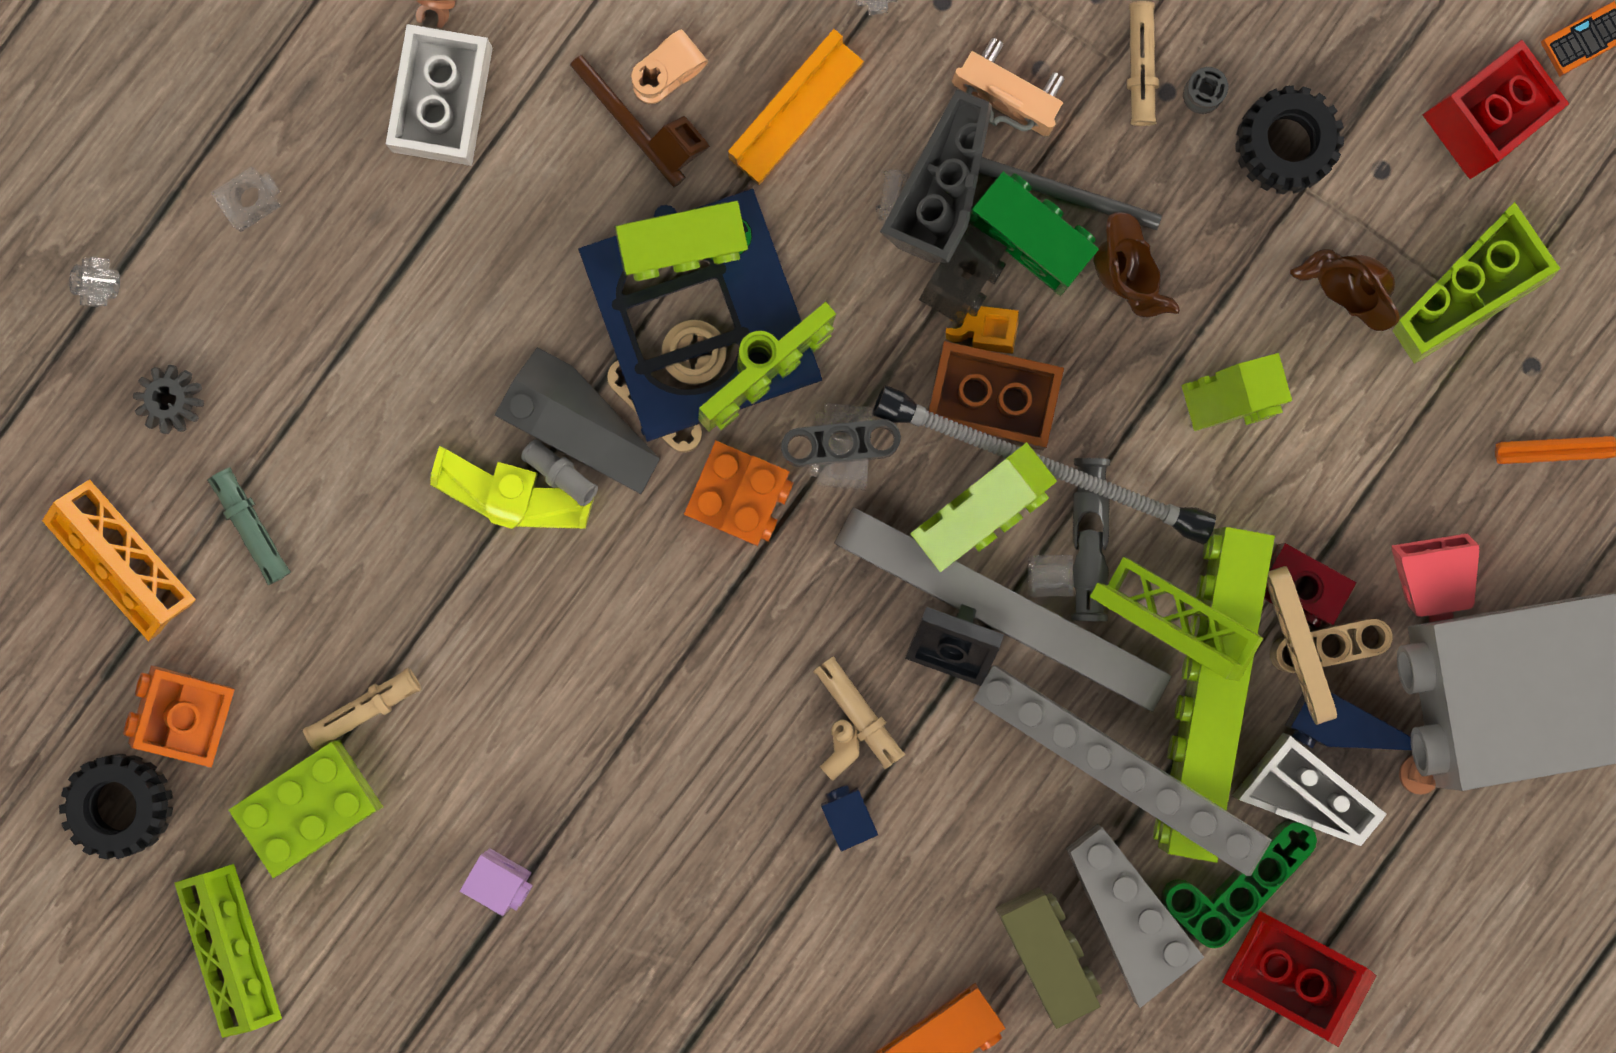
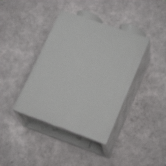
M1616 593L1594 594L1408 626L1410 644L1399 646L1397 651V668L1401 684L1406 693L1409 695L1419 693L1425 726L1412 729L1411 749L1417 770L1422 776L1433 775L1435 787L1464 791L1616 764Z

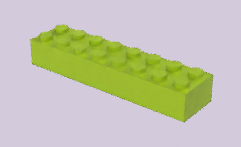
M1231 527L1214 529L1213 535L1204 544L1203 559L1208 560L1206 575L1199 576L1196 598L1258 634L1275 535ZM1199 613V616H1192L1190 623L1191 634L1201 637L1212 633L1207 615ZM1218 622L1220 631L1228 629ZM1237 633L1222 637L1226 655L1237 661L1249 640ZM1214 639L1206 641V643L1216 648ZM1186 655L1182 667V679L1187 680L1185 696H1178L1174 715L1175 719L1180 720L1177 736H1171L1167 758L1173 760L1171 776L1227 811L1253 658L1240 681L1223 678ZM1156 818L1153 839L1158 840V848L1171 855L1218 862V857Z

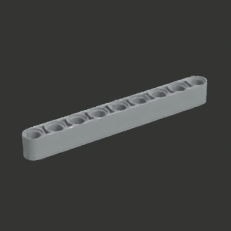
M856 508L851 509L834 542L839 547L958 610L961 604L976 609L975 619L1151 712L1156 708L1172 677L1161 669L957 561L940 572L913 538Z

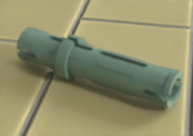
M231 467L207 480L217 494L225 509L223 515L226 520H231L234 527H236L249 553L262 572L267 585H271L291 573L290 569H288L281 558L275 544L253 508L255 506L251 497L247 498L237 482Z

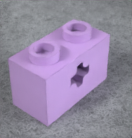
M489 848L478 858L460 892L504 916L511 908L517 911L519 906L521 907L533 886L527 882L532 872Z

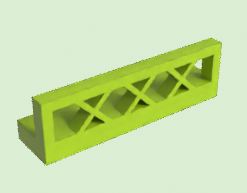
M1126 557L1122 558L1109 584L1097 583L1090 595V598L1225 679L1240 681L1263 640V637ZM1129 570L1141 577L1144 593L1129 597L1119 591ZM1150 582L1160 588L1152 590ZM1170 593L1175 598L1178 613L1163 617L1157 613L1154 597ZM1146 599L1148 608L1138 601ZM1184 602L1192 606L1193 609L1185 610ZM1204 613L1209 618L1212 633L1201 637L1191 634L1187 617ZM1180 619L1181 627L1172 621ZM1218 622L1228 629L1220 631ZM1237 633L1249 640L1237 661L1226 655L1222 637ZM1214 639L1216 648L1206 643V641Z
M227 865L174 882L222 1038L251 1032L281 1020L282 1016L235 865ZM195 885L199 896V905L196 903L191 886ZM205 928L210 932L212 944L207 940ZM217 967L222 971L224 983L219 979ZM229 1006L234 1009L238 1025L233 1024Z

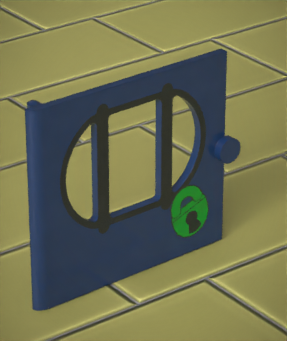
M753 188L697 207L701 208L738 201L748 250L739 252L740 260L714 264L713 257L706 258L704 260L710 264L706 268L624 295L622 291L628 275L624 274L616 236L578 248L642 427L641 433L645 436L647 442L700 424L701 422L698 420L699 407L739 375L737 368L738 354L730 369L719 380L698 389H677L667 386L652 376L653 372L712 352V350L717 348L720 349L732 344H738L740 347L743 338L754 331L768 332L779 341L802 322ZM661 205L655 210L654 217L677 213V211L670 205ZM716 279L734 324V330L645 360L640 351L627 310ZM811 348L802 353L801 364L784 378L777 374L771 380L770 390L754 404H751L749 400L745 401L740 406V409L822 381L820 369ZM759 352L748 356L755 364H764L769 361L766 355Z

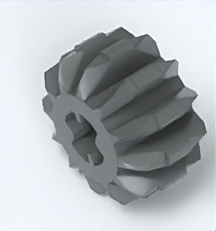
M168 365L165 374L158 367L152 368L151 375L153 381L144 377L138 380L140 385L146 388L145 392L133 393V399L144 401V404L135 410L136 415H148L145 426L153 429L159 424L160 432L163 434H169L173 425L179 432L186 431L184 418L197 422L199 417L191 409L193 406H204V400L193 398V395L202 390L201 384H189L192 379V373L184 370L178 375L177 367L174 365ZM170 393L176 396L175 404H168L170 409H168L167 405L161 403L163 394L169 396Z

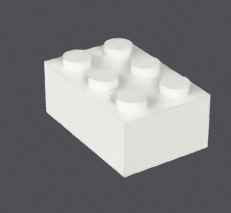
M407 24L386 145L392 152L472 166L493 49L488 38Z

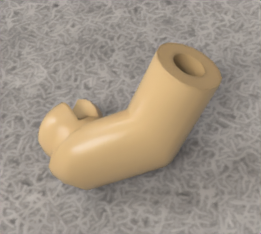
M839 720L833 724L831 735L833 736L834 753L819 766L832 781L848 768L860 754L859 739L856 736L859 732L852 722L847 720Z

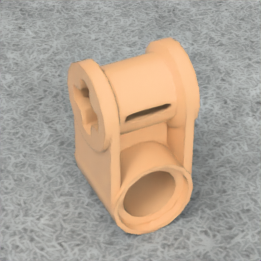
M682 29L678 30L666 38L656 50L638 62L633 68L631 77L634 93L640 101L647 104H656L679 86L699 74L708 64V60ZM648 76L650 79L657 77L658 86L654 88L650 84L644 86L643 77Z

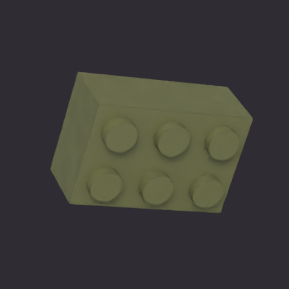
M1037 887L995 908L1056 1029L1101 1007L1096 996L1103 992L1089 967H1081L1078 959L1083 957L1084 953L1070 929L1063 931L1059 922L1066 919L1052 892L1045 894L1040 887Z

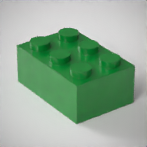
M1003 171L971 210L969 223L1061 297L1099 250L1093 244L1096 238L1082 226L1076 225L1073 228L1062 219L1064 212L1048 199L1041 202L1030 193L1032 190L1031 185L1016 173L1009 176Z

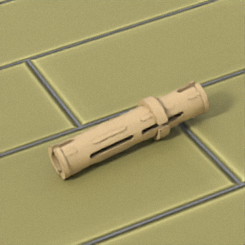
M1137 1L1129 4L1131 78L1127 79V89L1131 90V125L1151 126L1156 124L1155 89L1159 88V79L1155 77V3L1150 1ZM1141 28H1144V58H1141ZM1141 70H1145L1144 100L1141 99Z
M834 656L813 671L859 732L856 735L860 741L865 740L884 769H887L906 755L883 726L886 724L885 720L882 717L878 719L837 663Z
M406 668L403 672L379 686L376 683L369 686L367 693L309 727H305L303 729L304 736L312 749L318 751L321 747L353 730L380 713L386 715L391 712L393 705L421 691L420 683L412 670Z

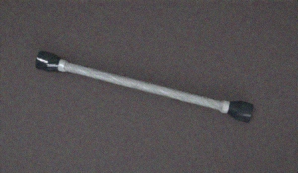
M887 385L882 387L874 405L873 416L889 420L893 423H910L918 427L925 424L926 428L930 427L931 430L934 429L936 432L944 433V435L949 434V437L954 436V439L959 438V441L968 442V444H973L975 447L978 446L980 449L983 447V450L986 451L988 449V452L998 456L1002 455L1003 458L1009 457L1020 448L1014 444L1011 445L1009 442L1006 444V441H1001V439L996 437L992 438L991 435L987 436L986 433L982 434L981 431L977 432L976 429L973 430L971 427L968 428L961 423H953V420L948 421V418L943 419V416L934 415L933 412L929 413L926 407L916 404L904 392ZM1037 454L1056 479L1060 478L1061 481L1065 480L1066 483L1069 482L1074 484V486L1079 485V488L1084 487V490L1093 491L1094 494L1098 493L1100 496L1103 495V497H1108V499L1118 503L1122 502L1123 505L1133 509L1136 508V510H1141L1143 513L1146 512V514L1156 518L1160 517L1163 523L1172 526L1184 538L1204 545L1213 532L1216 515L1194 507H1178L1172 504L1164 505V503H1159V501L1154 499L1150 500L1149 497L1145 498L1144 495L1136 494L1134 491L1131 492V490H1126V488H1121V486L1116 484L1112 485L1111 482L1107 483L1106 480L1102 481L1101 478L1098 479L1096 476L1088 475V473L1083 474V471H1078V469L1073 467L1069 468L1068 465L1064 466L1063 463L1059 464L1058 461L1054 462L1052 459L1050 460L1044 456L1040 457V454Z

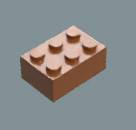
M944 341L928 411L929 413L933 412L934 415L943 416V419L948 418V421L953 420V423H961L963 426L966 425L968 428L976 429L977 432L981 431L982 434L986 433L987 436L991 435L992 438L996 437L1001 439V441H1006V443L1009 442L1023 446L1027 442L1031 448L1043 451L1048 445L1064 368Z

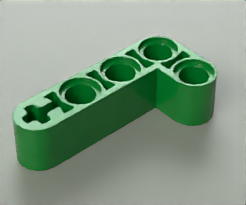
M1289 819L1278 824L1267 836L1272 841L1258 865L1265 858H1273L1277 867L1272 877L1261 879L1258 874V865L1251 876H1246L1236 869L1209 899L1186 880H1172L1162 890V904L1203 945L1209 948L1224 946L1312 854L1317 843L1316 833L1312 827ZM1290 831L1301 832L1299 839L1302 841V844L1299 847L1292 844L1288 846L1291 842L1290 837L1287 836ZM1275 846L1282 850L1285 849L1283 853L1290 858L1286 861L1283 856L1272 851ZM1236 888H1246L1249 895L1248 902L1242 908H1233L1230 905L1231 893ZM1180 889H1188L1192 897L1189 906L1182 910L1174 909L1172 906V896ZM1211 917L1218 918L1221 923L1219 933L1215 937H1204L1201 930L1204 921Z

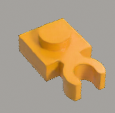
M979 306L977 316H971L962 308L949 309L950 321H959L963 325L957 329L946 328L947 340L962 342L967 338H973V348L1013 354L1019 322V310Z

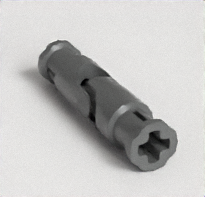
M1074 458V465L1078 467V471H1083V474L1088 473V475L1096 476L1103 481L1106 480V467L1110 466V459ZM1079 485L1077 492L1073 493V543L1076 550L1079 547V552L1072 567V587L1076 588V612L1071 614V621H1108V615L1104 613V605L1092 598L1089 610V592L1092 593L1097 583L1108 585L1109 568L1102 553V548L1106 550L1109 542L1110 499L1103 497V495L1100 496L1098 493L1094 494L1093 491L1084 490V487L1079 488ZM1092 512L1100 516L1103 523V532L1091 529L1079 531V524L1083 516Z

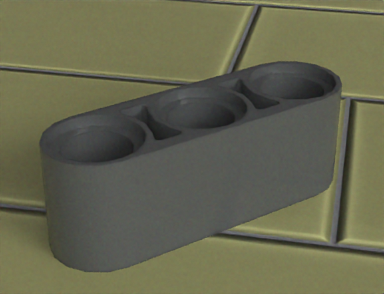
M884 419L792 429L785 434L781 444V451L784 459L795 467L884 459L896 452L900 445L901 434L893 422ZM885 428L892 433L894 440L893 445L889 449L878 450L873 447L870 435L875 429ZM838 432L848 434L853 442L852 449L843 455L834 453L829 446L831 436ZM798 436L807 438L812 445L810 454L803 459H796L788 452L789 442Z

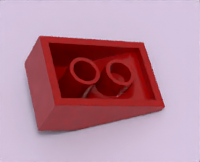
M1520 40L1423 113L1422 116L1467 177L1472 179L1502 160L1568 106L1569 102L1525 42Z
M1260 911L1222 983L1339 1047L1377 975L1367 967Z

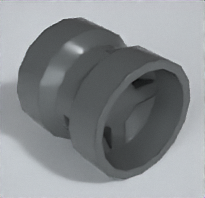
M1204 67L1192 74L1183 89L1184 103L1190 110L1198 114H1207L1218 108L1225 99L1229 87L1223 72L1213 67Z

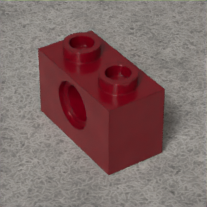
M1286 543L1278 544L1271 556L1269 571L1286 566L1294 584L1298 578L1302 576L1307 577L1313 585L1312 594L1305 600L1299 598L1307 623L1315 628H1319L1321 623L1324 625H1334L1357 582ZM1266 584L1264 600L1273 604Z

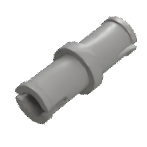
M534 439L523 450L521 459L524 462H527L544 475L547 484L553 488L559 487L576 500L580 506L589 504L597 494L598 486L573 468V462L566 457H558L545 447L541 441Z

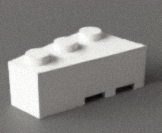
M1285 733L1279 737L1232 795L1240 801L1362 846L1387 815L1298 741Z

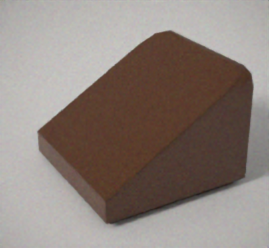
M685 116L664 125L648 143L651 150L672 173L683 168L710 147Z

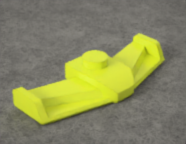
M442 446L438 448L430 477L431 486L489 518L491 523L511 529L515 527L586 529L594 501L593 498L586 506H580L576 500L560 488H534L538 476L537 472L497 462L493 476Z

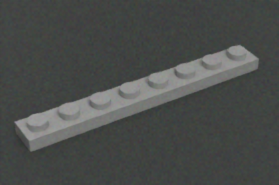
M993 665L973 701L1246 876L1252 875L1272 839L999 666Z

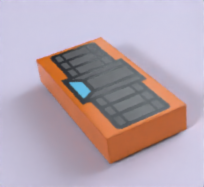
M1615 1L1541 41L1559 77L1616 47Z

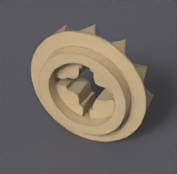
M688 320L681 322L667 333L662 345V355L691 345L694 336H697V342L718 336L720 332L714 326L704 321ZM726 347L712 350V352H709L712 355L699 357L697 364H695V369H691L689 360L675 363L672 366L666 367V369L676 380L690 385L709 382L722 370L726 359Z

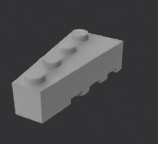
M1096 824L1066 848L1118 967L1127 983L1131 996L1138 1007L1141 1008L1202 960L1204 956L1102 826Z

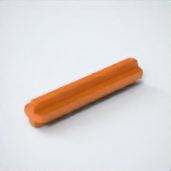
M1613 436L1500 442L1495 446V457L1499 464L1616 457V438Z

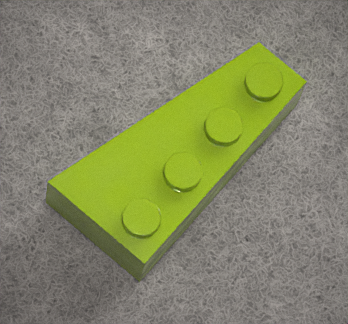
M1514 202L1399 320L1392 332L1413 363L1416 364L1549 282L1561 268L1518 205Z

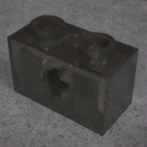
M968 224L949 263L939 264L919 300L958 324L962 323L967 313L975 317L987 295L981 292L985 283L989 281L995 284L1006 266V263L1000 259L1007 246ZM964 271L971 274L968 280L961 276Z

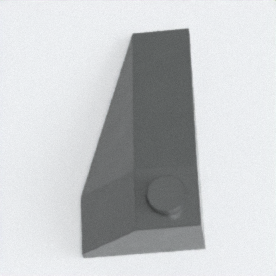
M956 89L880 231L898 249L930 263H949L969 224L992 110L990 102Z
M538 347L514 378L495 413V416L639 494H642L660 461V458L573 366Z

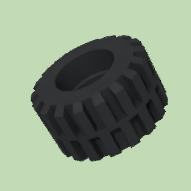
M1294 85L1285 86L1280 91L1277 88L1269 91L1252 105L1242 118V123L1238 126L1236 135L1239 138L1235 143V151L1241 154V158L1238 160L1241 169L1246 167L1250 172L1247 177L1252 182L1255 179L1262 183L1260 188L1266 191L1274 188L1276 189V194H1286L1288 191H1293L1294 194L1302 192L1307 187L1311 188L1332 170V167L1341 156L1339 149L1344 146V137L1340 136V131L1344 128L1342 119L1336 121L1334 115L1338 111L1332 104L1330 107H1327L1323 103L1326 97L1321 93H1318L1316 96L1311 95V88L1303 86L1300 90H1294ZM1280 119L1292 120L1299 123L1306 130L1310 138V152L1304 160L1299 162L1286 161L1272 151L1268 142V129L1274 121Z
M126 754L96 758V760L89 761L80 766L81 770L74 772L69 777L70 786L64 787L61 796L66 798L65 804L59 805V814L66 813L67 821L62 822L64 831L71 829L74 834L70 838L74 845L82 844L85 846L82 850L89 855L99 854L101 859L124 858L141 852L146 847L156 843L159 840L158 835L164 833L169 825L165 823L166 818L172 816L173 807H168V800L173 799L172 791L165 790L163 784L168 781L164 774L157 775L155 770L158 767L151 762H142V757L136 755L126 756ZM111 782H118L126 786L132 792L136 801L135 818L131 825L124 830H116L108 826L98 812L97 802L99 794L104 786Z

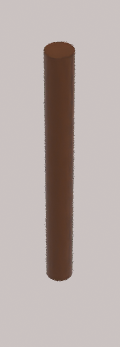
M580 55L570 64L574 71L673 187L678 186L686 178L680 170L672 173L667 169L648 145L652 139L651 135L584 56Z

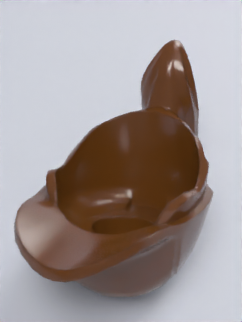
M1124 212L1111 214L1107 219V241L1098 247L1099 250L1093 258L1097 276L1103 286L1113 294L1127 299L1132 311L1140 317H1153L1163 313L1178 314L1180 308L1177 302L1171 297L1159 294L1161 273L1151 256L1149 243L1144 240L1138 220L1131 214Z
M1322 249L1311 255L1300 266L1290 270L1291 276L1300 281L1318 278L1322 290L1330 300L1346 308L1350 315L1359 317L1373 330L1385 331L1394 327L1399 322V312L1390 298L1395 288L1394 276L1384 264L1372 257L1364 255L1343 257L1333 250Z

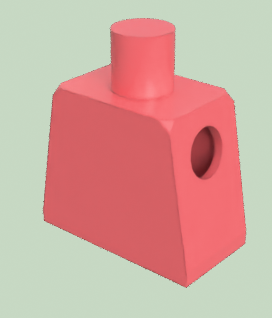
M1468 534L1392 545V553L1406 602L1416 616H1429V622L1452 619L1454 618L1453 612L1473 608L1476 593L1479 545Z

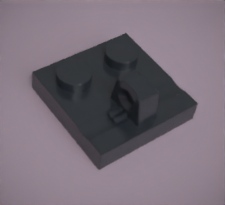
M961 604L956 617L926 607L905 659L981 686L1000 649L1004 634L973 624L977 610Z

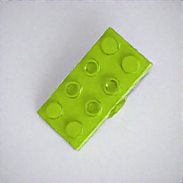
M825 301L779 341L772 334L765 331H754L743 338L739 347L737 361L739 375L699 407L698 420L708 432L716 426L720 430L726 428L739 416L738 411L745 401L749 400L751 404L757 402L770 390L771 380L777 374H780L782 378L786 377L801 364L802 353L808 348L815 352L831 339L836 313ZM759 352L766 355L769 361L764 364H755L748 356Z

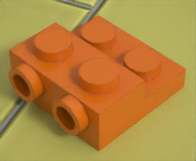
M715 440L684 515L758 547L761 539L769 542L778 522V519L771 517L777 502L785 505L794 482L787 480L790 471Z
M151 665L148 674L141 673L139 676L135 696L141 697L137 713L129 712L123 735L130 737L128 744L133 749L212 768L235 689Z

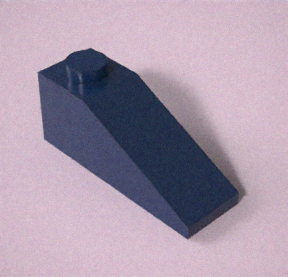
M1302 692L1285 723V726L1294 730L1291 737L1312 749L1318 743L1327 747L1412 750L1410 736L1333 693L1331 695L1337 712L1336 719L1316 725L1309 713Z

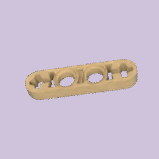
M1286 566L1271 570L1268 573L1267 579L1268 591L1309 713L1316 725L1336 719L1335 704L1292 576Z

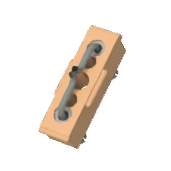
M996 38L990 40L982 56L971 51L963 67L957 68L952 79L954 86L970 95L990 102L994 109L1009 116H998L994 119V113L991 110L989 123L997 126L999 122H1005L1020 131L1032 129L1042 136H1049L1056 124L1054 119L1063 104L1055 96L1064 82V77L1062 75L1059 77L1053 90L1048 94L1058 73H1052L1044 89L1041 90L998 66L994 61L1003 47V43L1000 40L989 59L987 57L997 41Z

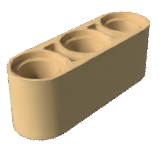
M1360 619L1310 630L1322 667L1380 655L1386 652L1392 643L1390 627L1379 619ZM1371 625L1378 631L1379 640L1374 647L1367 648L1362 642V632ZM1330 634L1338 639L1340 645L1338 652L1332 657L1326 656L1322 650V641ZM1283 636L1277 639L1271 646V662L1278 670L1296 673L1294 665L1289 666L1283 661L1282 651L1287 645Z

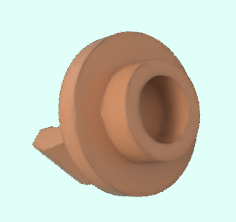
M416 0L421 4L416 11V21L422 23L426 18L427 10H433L438 15L437 27L442 28L449 19L448 9L455 7L456 0Z
M1410 755L1402 762L1399 778L1407 791L1422 795L1436 788L1433 775L1422 776L1419 773L1413 755Z

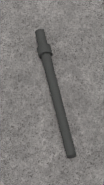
M984 157L981 159L980 174L997 179L1003 171L1009 176L1016 173L1031 185L1033 191L1107 215L1116 212L1128 213L1134 216L1141 226L1157 230L1162 218L1160 214Z

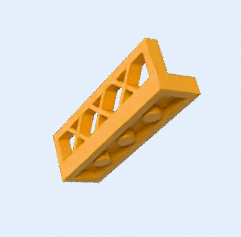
M833 29L728 150L729 160L758 185L764 181L864 65V61L843 44V36L838 31Z
M90 479L54 501L44 516L42 522L148 642L159 635L171 619L195 602L196 599ZM86 495L97 507L96 516L82 513L73 502ZM103 527L117 530L123 537V546L109 544L103 537ZM130 558L144 560L150 567L149 576L136 574L129 567ZM157 588L170 590L179 602L167 610L156 597Z

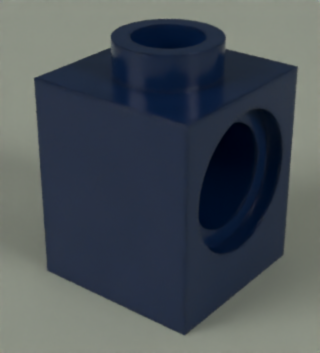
M844 785L825 794L828 801L822 803L821 808L840 851L878 836V832L858 788L850 791L848 785Z

